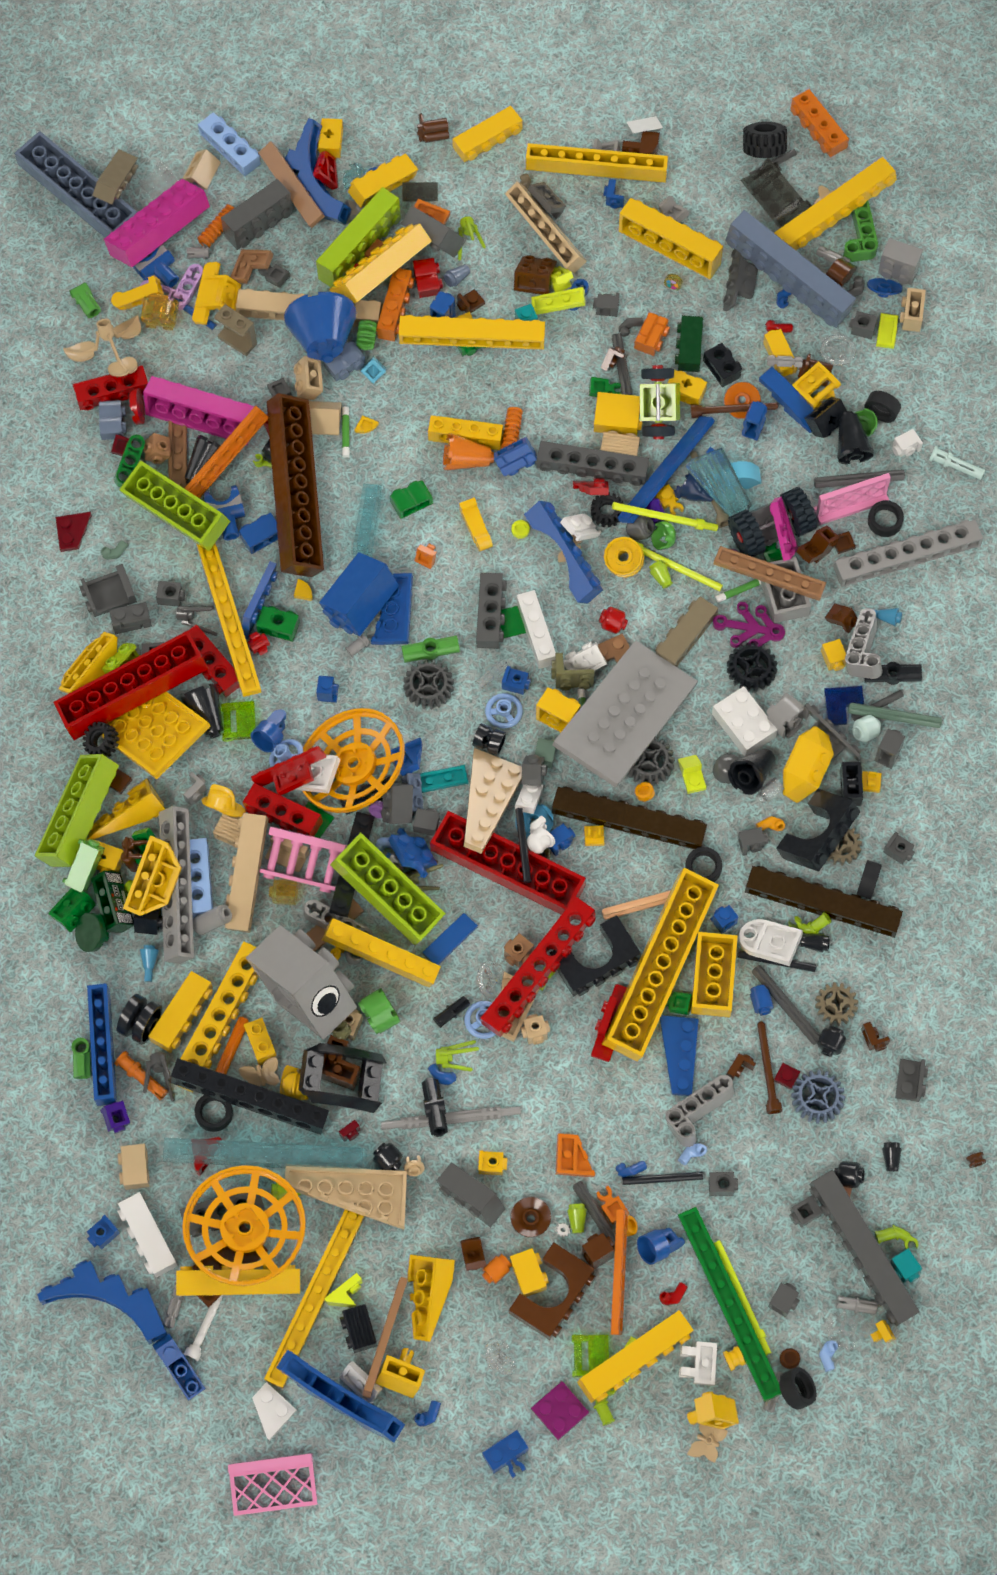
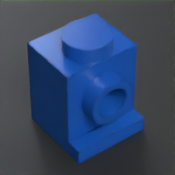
M507 666L501 682L502 689L524 695L525 689L529 690L531 684L529 673Z
M319 675L316 692L318 701L337 703L339 685L335 684L334 677Z
M563 823L549 832L555 839V845L549 848L556 857L559 855L560 849L565 850L571 845L572 839L576 837L575 833Z
M730 905L725 908L722 906L714 912L710 920L722 934L737 924L738 915Z
M104 1215L101 1220L87 1231L89 1235L87 1240L94 1248L98 1245L102 1250L120 1232ZM104 1230L103 1235H97L98 1231Z

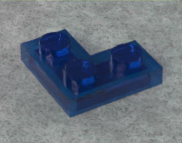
M862 686L824 688L827 718L834 726L847 725L846 707L850 703L864 705Z

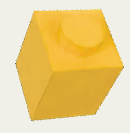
M837 639L822 644L821 653L828 670L834 669V671H839L846 666V652L841 640Z

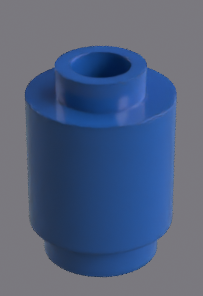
M765 985L751 988L750 998L755 1013H759L760 1016L770 1014L774 1006L769 989H766Z

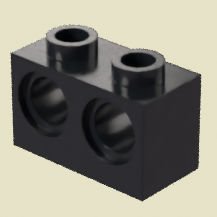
M723 343L704 352L703 361L722 388L741 378V364L734 360L731 350L725 347Z

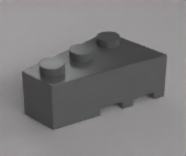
M412 205L400 223L404 227L420 223L432 241L430 246L438 252L441 249L452 257L458 254L466 241L451 228Z
M452 1162L436 1180L440 1186L439 1191L446 1197H449V1195L453 1197L460 1207L468 1209L473 1216L479 1218L490 1228L505 1211V1207L495 1192Z

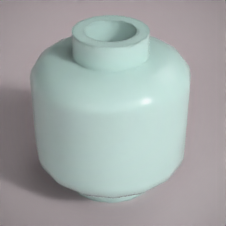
M865 715L854 722L852 733L857 740L869 742L880 735L881 723L874 716Z

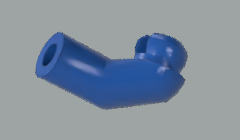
M436 1063L428 1067L429 1072L434 1079H438L439 1084L451 1085L457 1079L454 1072H441Z
M643 1160L629 1167H626L624 1163L616 1166L617 1175L620 1177L633 1176L647 1169V1165Z
M431 1400L427 1412L415 1415V1423L421 1427L434 1423L441 1403Z

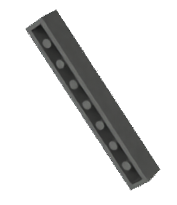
M833 1169L809 1184L811 1195L814 1199L818 1198L825 1217L829 1216L832 1221L831 1227L836 1234H840L843 1239L842 1245L847 1252H851L854 1257L852 1261L858 1270H862L865 1275L863 1279L869 1288L872 1287L876 1293L874 1297L880 1306L883 1305L887 1311L885 1315L888 1321L898 1326L920 1312Z

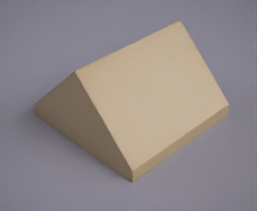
M309 401L312 434L339 435L342 402Z

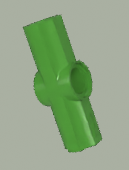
M457 635L440 639L426 638L423 642L401 646L404 663L422 659L434 660L438 656L460 652ZM429 647L435 648L433 651L426 650Z

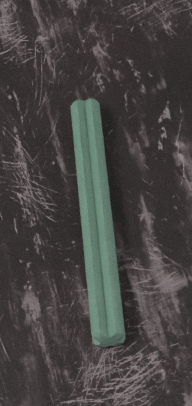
M850 703L848 706L849 714L872 715L879 719L940 728L942 724L941 717L857 703Z

